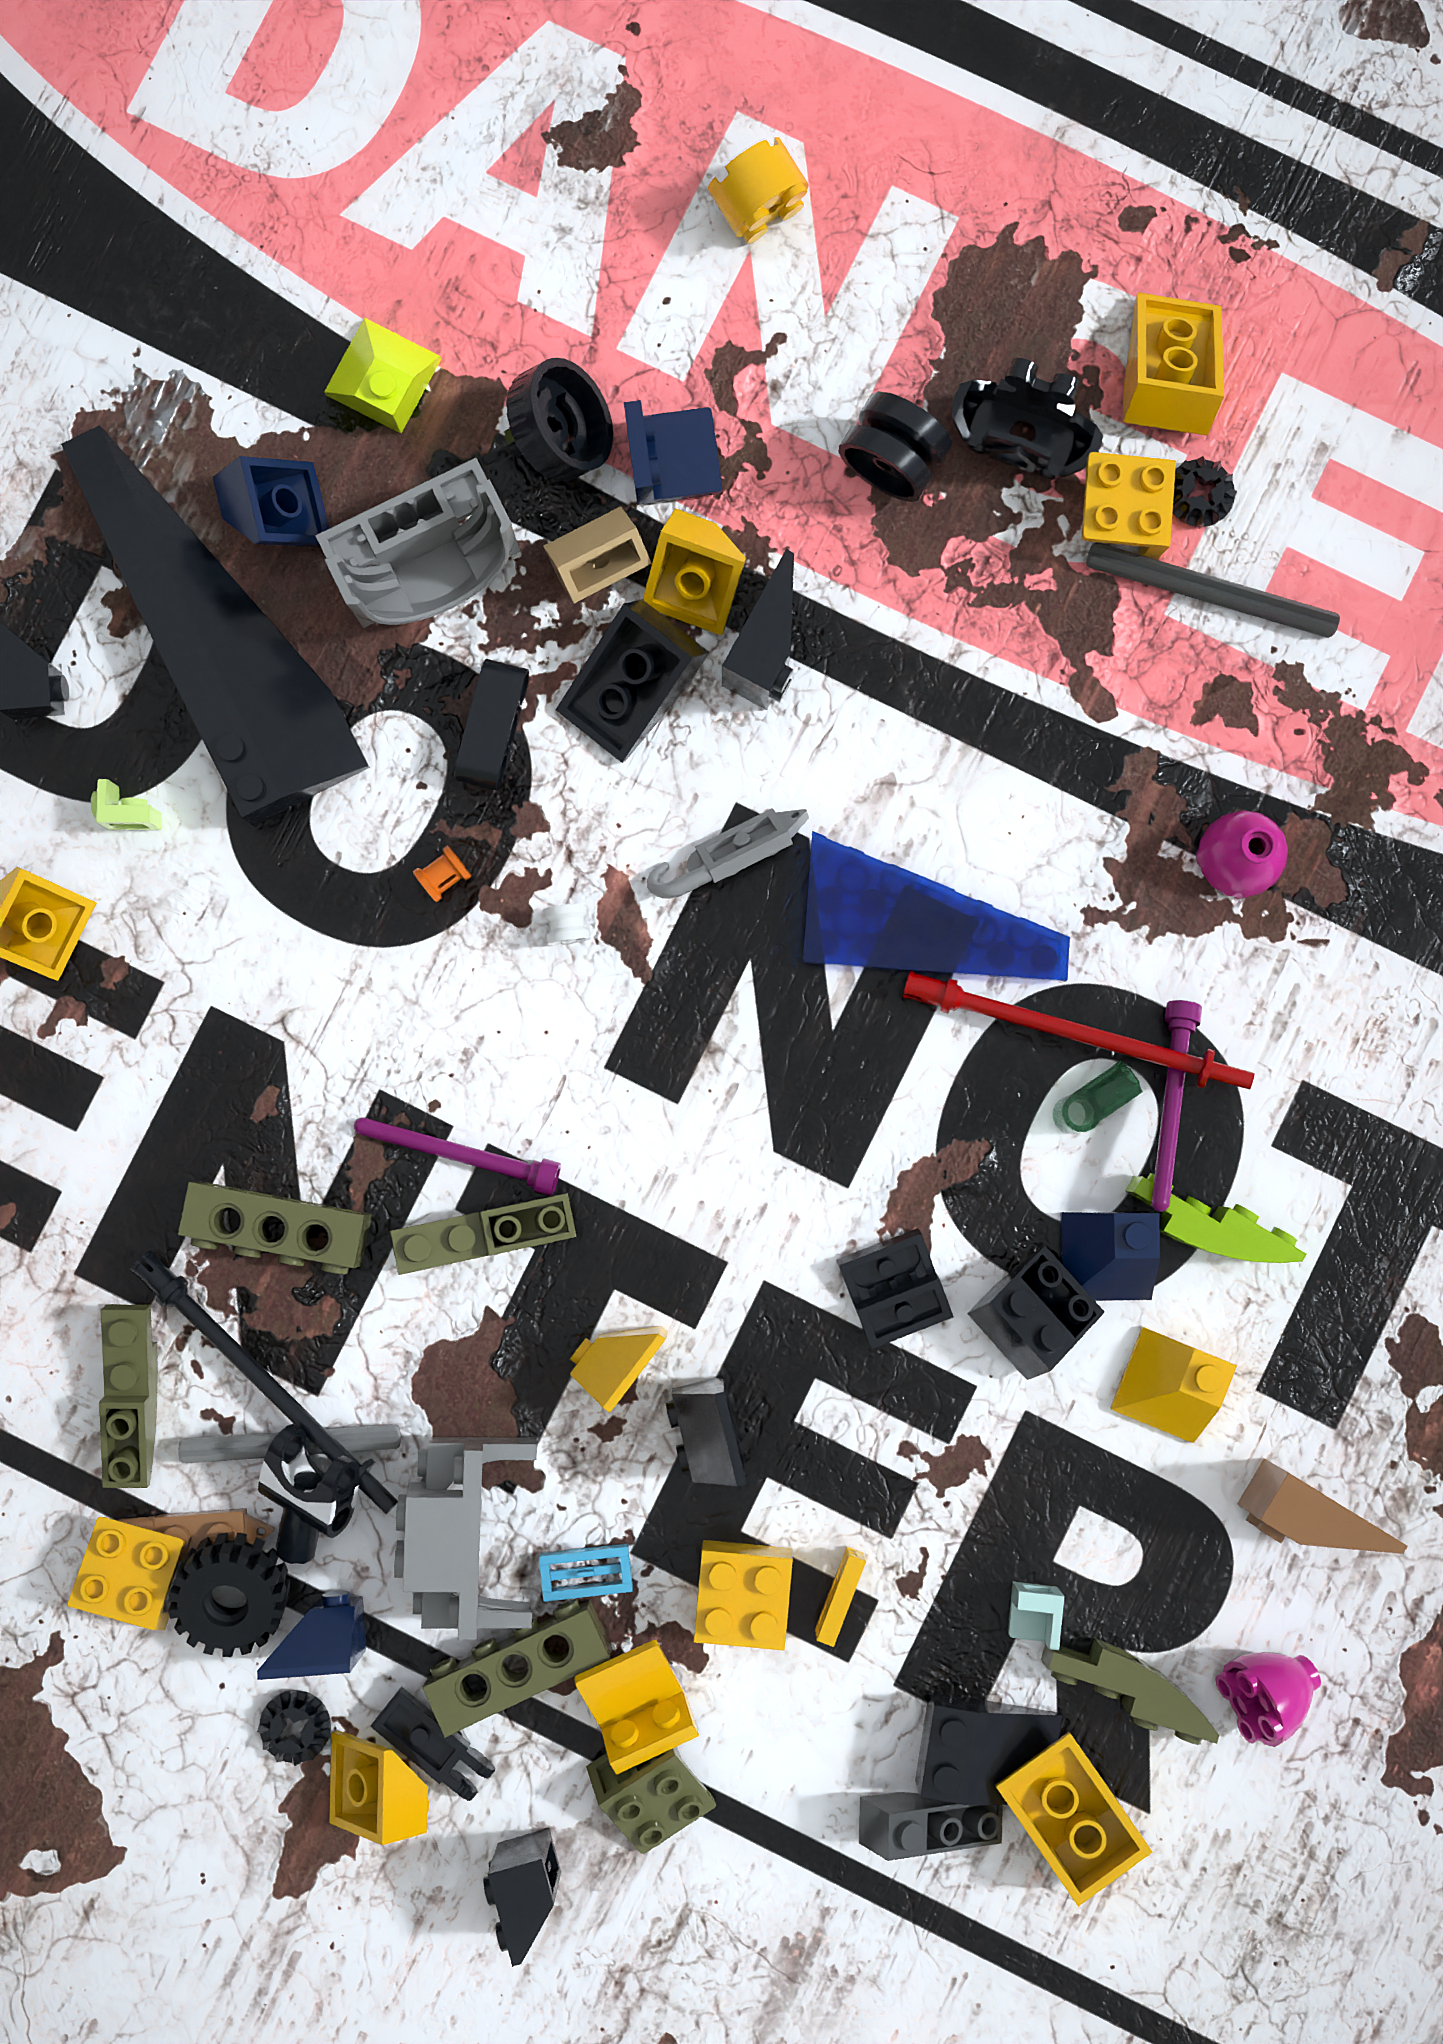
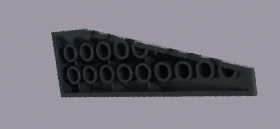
M99 425L62 443L63 450L127 588L241 818L255 826L370 768L332 691L106 431Z

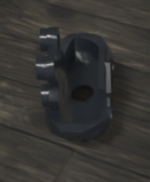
M1014 358L1007 370L1005 379H1001L998 385L995 382L984 380H970L961 383L953 398L951 415L962 440L967 442V448L971 451L983 455L990 454L988 458L1032 474L1035 471L1038 475L1051 480L1057 479L1059 476L1066 477L1085 469L1088 455L1091 452H1099L1103 434L1098 426L1080 413H1074L1075 405L1073 404H1075L1080 386V381L1077 378L1068 374L1057 373L1054 376L1053 382L1050 383L1036 377L1038 366L1034 362L1024 358ZM1019 422L1031 425L1035 432L1033 442L1010 434L1011 427Z

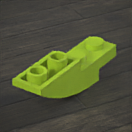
M1150 1173L1147 1179L1142 1176H1134L1125 1191L1152 1207L1151 1201L1155 1175ZM1171 1194L1170 1205L1167 1210L1161 1212L1163 1214L1159 1219L1161 1233L1196 1249L1229 1258L1264 1263L1303 1262L1307 1253L1295 1247L1298 1239L1277 1227H1273L1271 1232L1256 1224L1259 1219L1258 1215L1239 1204H1235L1233 1209L1218 1206L1211 1218L1209 1214L1212 1209L1204 1203L1188 1196L1186 1201H1183Z

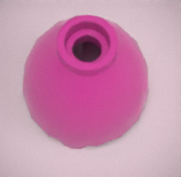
M1241 810L1222 815L1208 826L1200 839L1199 849L1196 852V861L1201 867L1202 874L1212 887L1227 896L1244 899L1261 894L1278 881L1286 867L1288 846L1284 833L1275 821L1261 813ZM1250 841L1254 845L1257 844L1259 846L1257 855L1249 850L1248 845Z
M1269 1652L1242 1655L1224 1665L1223 1672L1215 1678L1219 1692L1225 1699L1229 1700L1231 1707L1238 1716L1237 1726L1245 1740L1251 1744L1260 1741L1264 1745L1276 1747L1289 1739L1302 1726L1312 1703L1313 1692L1321 1686L1320 1675L1316 1667L1304 1655L1291 1658L1286 1655Z

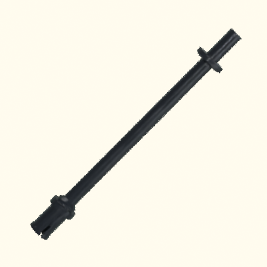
M150 1250L143 1254L141 1258L153 1271L149 1272L138 1260L133 1264L130 1271L157 1295L156 1302L161 1307H175L294 1425L303 1429L306 1437L332 1462L341 1456H347L355 1461L359 1466L358 1488L387 1515L397 1505L398 1500L369 1472L376 1462L371 1458L360 1464L188 1295V1281L183 1276L177 1277L155 1256L153 1251Z

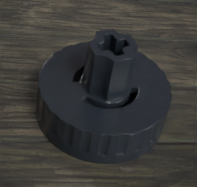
M550 358L522 372L512 381L506 399L507 419L510 427L504 431L506 446L513 451L516 458L527 460L543 476L558 482L576 479L599 468L606 462L613 445V425L610 411L597 384L580 366L564 358ZM569 434V441L567 443L566 449L564 450L562 445L567 441Z

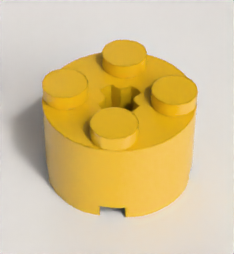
M774 137L773 146H770L767 139L740 153L725 166L729 175L721 183L715 176L708 186V192L735 235L743 237L747 244H751L768 231L767 223L778 216H781L783 221L788 220L804 207L801 198L808 192L809 184L780 137Z

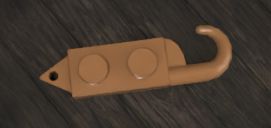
M247 1508L159 1514L152 1517L116 1520L183 1539L185 1545L179 1561H184L186 1554L192 1547L197 1550L200 1541L207 1537L214 1544L218 1534L228 1532V1540L234 1541L238 1532L247 1534L245 1542L253 1544L256 1537L263 1540L276 1530L275 1527L247 1514ZM260 1527L265 1530V1534L259 1533Z

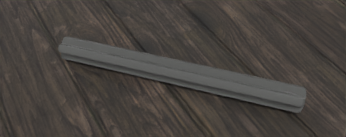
M1098 542L1092 544L1086 559V565L1089 568L1326 638L1332 637L1336 633L1340 622V615L1336 612Z

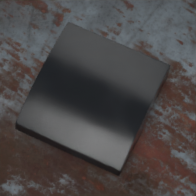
M918 1228L836 1260L871 1350L954 1317L940 1278L934 1269L922 1233Z

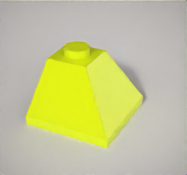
M364 317L324 393L326 396L402 434L438 367L441 357Z

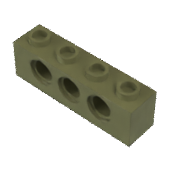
M193 1181L188 1183L178 1235L192 1237L190 1245L196 1247L217 1249L218 1243L234 1245V1253L238 1255L260 1258L262 1251L279 1254L278 1262L304 1266L305 1259L322 1262L321 1270L348 1274L349 1268L362 1266L372 1214L203 1181ZM229 1208L235 1209L241 1218L240 1227L234 1233L228 1231L223 1224V1215ZM272 1216L281 1219L285 1227L284 1235L279 1241L271 1239L266 1232V1224ZM316 1224L323 1226L328 1232V1243L323 1249L315 1248L309 1240L310 1230Z
M577 1599L568 1601L552 1611L554 1617L539 1624L536 1618L532 1619V1628L512 1629L513 1636L497 1643L495 1638L483 1641L471 1649V1656L459 1662H456L455 1657H450L434 1665L430 1669L431 1675L428 1676L422 1688L444 1737L446 1738L610 1660L612 1646L591 1600L581 1604L578 1603ZM560 1635L567 1640L569 1649L563 1653H554L548 1649L545 1640L549 1636ZM513 1654L520 1655L527 1661L528 1669L520 1673L513 1672L507 1667L505 1658ZM469 1674H478L486 1681L487 1688L480 1692L472 1691L466 1686L464 1677Z

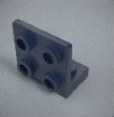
M641 400L623 402L637 505L716 495L722 492L711 408L705 407L643 416Z

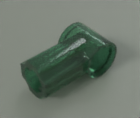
M1118 1061L1070 1095L1060 1098L1053 1108L1054 1123L1062 1132L1067 1134H1079L1090 1131L1101 1120L1141 1094L1143 1091L1140 1087V1082L1130 1068L1122 1061ZM1072 1102L1080 1103L1084 1107L1085 1120L1080 1126L1074 1124L1069 1119L1068 1108Z

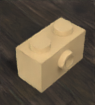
M621 506L544 545V549L558 579L573 603L652 564L636 526Z

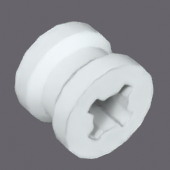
M563 904L543 909L544 919L550 924V932L547 934L548 945H566L591 940L590 930L585 927L584 917L587 915L586 904Z

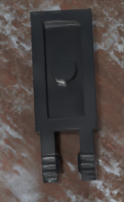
M402 1686L371 1724L374 1731L437 1783L443 1782L467 1801H472L478 1790L462 1773L452 1769L456 1763L461 1760L478 1775L487 1779L495 1772V1767L491 1761L484 1757L477 1749L470 1747V1742L458 1732L445 1738L434 1713Z

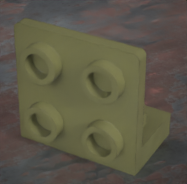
M677 1747L617 1775L609 1763L607 1753L586 1766L598 1806L641 1854H645L716 1807L714 1797L682 1760Z

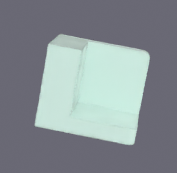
M1013 1582L1008 1634L1010 1637L1044 1641L1049 1649L1059 1650L1064 1595L1058 1587Z

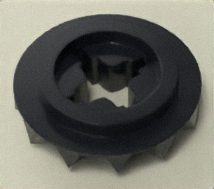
M1204 456L1195 460H1185L1175 469L1172 513L1183 523L1194 527H1207L1220 522L1232 509L1237 490L1234 489L1233 474L1228 473L1222 467L1221 461L1213 462L1206 460ZM1195 481H1198L1202 486L1208 484L1215 485L1207 495L1209 501H1206L1203 496L1196 498L1193 496L1187 499L1196 487Z
M290 1690L275 1696L261 1712L257 1732L260 1733L263 1750L269 1751L275 1757L276 1762L284 1761L296 1766L301 1762L313 1760L323 1750L330 1736L331 1720L327 1708L316 1696L306 1691ZM285 1718H290L293 1723L299 1720L303 1721L306 1718L309 1719L300 1731L302 1740L298 1739L294 1734L288 1737H280L288 1725Z

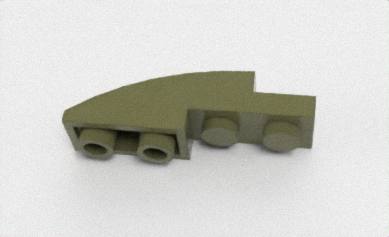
M568 1193L389 1231L398 1275L577 1237Z
M106 1304L101 1309L104 1397L99 1401L103 1488H148L154 1456L158 1383L157 1342H152L151 1305Z
M1096 1638L1093 1640L1089 1655L1060 1645L1059 1650H1051L1045 1645L1041 1659L1048 1670L1052 1671L1051 1676L1071 1685H1077L1078 1679L1094 1684L1093 1689L1096 1692L1113 1699H1120L1121 1694H1124L1121 1704L1128 1714L1132 1716L1131 1721L1138 1726L1157 1731L1160 1725L1175 1730L1174 1735L1188 1743L1200 1745L1203 1739L1217 1744L1219 1734L1192 1700L1164 1674L1139 1657Z

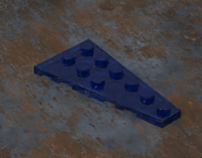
M812 831L803 949L804 964L1066 982L1068 980L1069 936L1023 917L1014 916L982 900H976L963 895L948 886L897 865L883 862L864 854L863 851L851 846H844Z

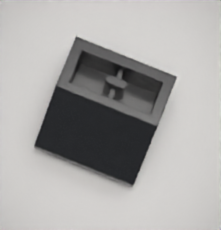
M1043 1246L994 1285L967 1314L1023 1377L1029 1380L1050 1372L1105 1311L1046 1246Z
M550 1828L498 1842L493 1859L489 1861L488 1876L483 1878L486 1900L489 1906L496 1905L500 1922L496 1923L498 1945L502 1952L508 1951L512 1967L522 1964L554 1906L561 1869Z

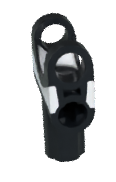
M294 1424L282 1429L271 1442L261 1467L258 1491L261 1495L283 1508L276 1542V1555L282 1561L289 1564H305L315 1557L320 1532L329 1538H334L350 1522L358 1495L359 1466L347 1456H341L332 1462L325 1473L316 1467L310 1457L305 1431Z

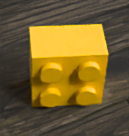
M703 1540L694 1642L785 1651L793 1562L791 1548Z

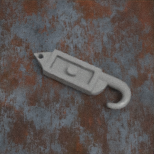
M771 808L695 846L696 850L688 858V873L670 882L660 883L659 878L669 869V864L667 862L659 864L649 873L647 888L654 896L662 899H672L682 896L712 880L716 883L732 876L740 870L792 845L791 838L809 819L807 810L775 812Z

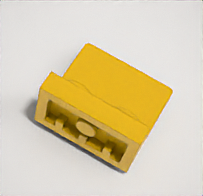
M1091 452L1087 457L1082 539L1090 542L1140 546L1139 555L1157 560L1170 547L1176 460Z
M98 1517L67 1606L154 1631L165 1630L170 1616L169 1612L164 1611L163 1608L185 1541L181 1538L106 1517Z
M657 1640L649 1641L574 1677L576 1688L602 1731L609 1763L616 1775L699 1736L688 1697Z

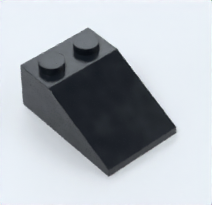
M788 549L785 550L722 664V686L765 710H768L773 699L779 703L782 701L792 682L790 677L794 670L789 667L794 553Z
M643 599L624 603L555 710L617 760L624 763L686 689L710 652Z
M724 1376L672 1388L673 1400L667 1401L665 1404L671 1428L680 1427L683 1444L676 1445V1450L682 1472L690 1470L692 1481L695 1483L727 1486L747 1484L745 1460Z
M929 1691L915 1777L920 1797L962 1805H1008L995 1785L1059 1739L1062 1714Z

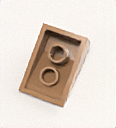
M1265 1458L1237 1503L1249 1512L1245 1519L1247 1522L1281 1544L1287 1536L1300 1545L1397 1554H1404L1408 1547Z

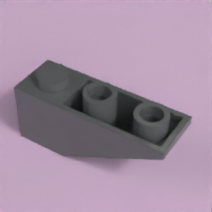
M910 1792L860 1797L859 1844L887 1861L1001 1844L1003 1805H962L921 1798L919 1793Z

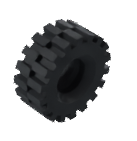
M228 1532L220 1533L217 1535L214 1544L207 1537L200 1541L197 1550L192 1547L186 1554L169 1592L168 1601L171 1602L168 1612L170 1619L178 1618L174 1626L179 1635L186 1631L189 1633L186 1643L193 1648L198 1642L205 1644L203 1651L205 1654L213 1655L214 1649L219 1648L223 1649L222 1657H232L235 1648H239L241 1655H246L252 1652L254 1643L261 1648L268 1642L269 1635L272 1634L274 1636L289 1597L290 1579H285L288 1569L285 1562L276 1565L278 1560L277 1551L274 1548L267 1553L263 1551L265 1541L257 1537L254 1543L250 1544L245 1542L247 1534L237 1532L235 1540L230 1541L228 1540ZM222 1585L235 1587L246 1596V1603L238 1608L222 1606L212 1597V1590Z

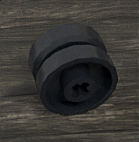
M881 391L872 393L860 411L859 421L861 425L850 427L839 445L838 453L843 462L869 485L899 500L908 502L918 501L931 481L932 474L929 469L940 467L953 442L949 433L939 421L921 407L892 393Z

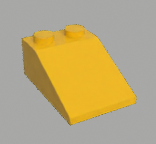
M1137 292L1123 387V422L1208 436L1224 399L1222 306Z
M1070 1732L995 1785L1078 1907L1153 1853L1137 1827Z

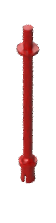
M910 971L906 982L903 998L941 1007L940 1012L949 1014L950 1010L955 1011L961 1008L1197 1075V1086L1201 1088L1205 1087L1209 1078L1250 1090L1255 1073L1214 1062L1215 1052L1212 1049H1207L1203 1058L968 993L961 986L957 985L958 980L949 978L948 982Z

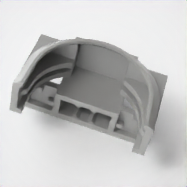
M477 458L465 462L315 535L326 556L324 560L345 603L363 628L375 622L387 625L416 622L452 609L484 589L502 571L508 558L521 552L512 523L490 479L487 480ZM470 516L461 526H459L458 521ZM376 561L380 563L378 566L366 567Z
M428 1437L427 1449H418L417 1476L423 1478L420 1482H409L407 1494H399L396 1531H405V1539L397 1540L394 1578H403V1592H413V1614H422L421 1629H458V1640H477V1629L532 1628L530 1602L478 1595L482 1464L498 1460H537L536 1437ZM453 1482L454 1484H463V1490H447V1488Z

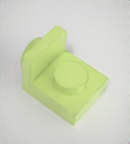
M98 779L97 791H93L91 796V811L93 816L96 817L97 823L109 830H162V813L148 805V800L122 798L121 805H119V787L108 779Z

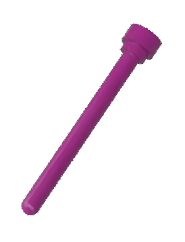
M1185 1000L1167 1002L1165 1022L1169 1024L1168 1030L1172 1032L1171 1050L1188 1054L1190 1034H1194L1195 1028L1201 1024L1202 1006L1200 1004ZM1170 1067L1167 1070L1151 1201L1152 1207L1158 1212L1167 1210L1170 1205L1186 1073Z
M364 1117L358 1118L353 1125L355 1132L359 1135L527 1181V1186L534 1187L535 1193L552 1197L561 1171L560 1162L543 1158L542 1162L534 1160L530 1164Z

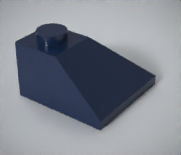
M239 456L213 476L222 519L254 544L321 547L315 535L328 530L329 525L314 462Z
M1149 1211L1060 1212L1061 1264L1095 1301L1152 1300L1160 1261L1159 1213Z
M332 1591L323 1594V1599H319L257 1670V1680L351 1673L366 1651L363 1596L350 1597L349 1591Z

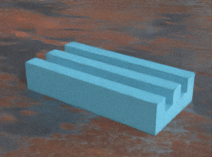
M628 1543L546 1552L539 1555L543 1602L633 1592ZM620 1557V1562L550 1570V1564ZM622 1573V1580L556 1588H552L551 1583L554 1580Z

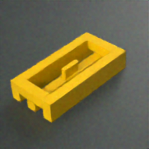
M846 1546L815 1628L817 1641L834 1647L866 1563L863 1552Z

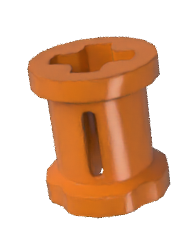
M448 845L442 849L443 854L424 869L417 868L413 871L415 877L436 902L442 899L441 893L461 878L467 880L471 877L469 871Z

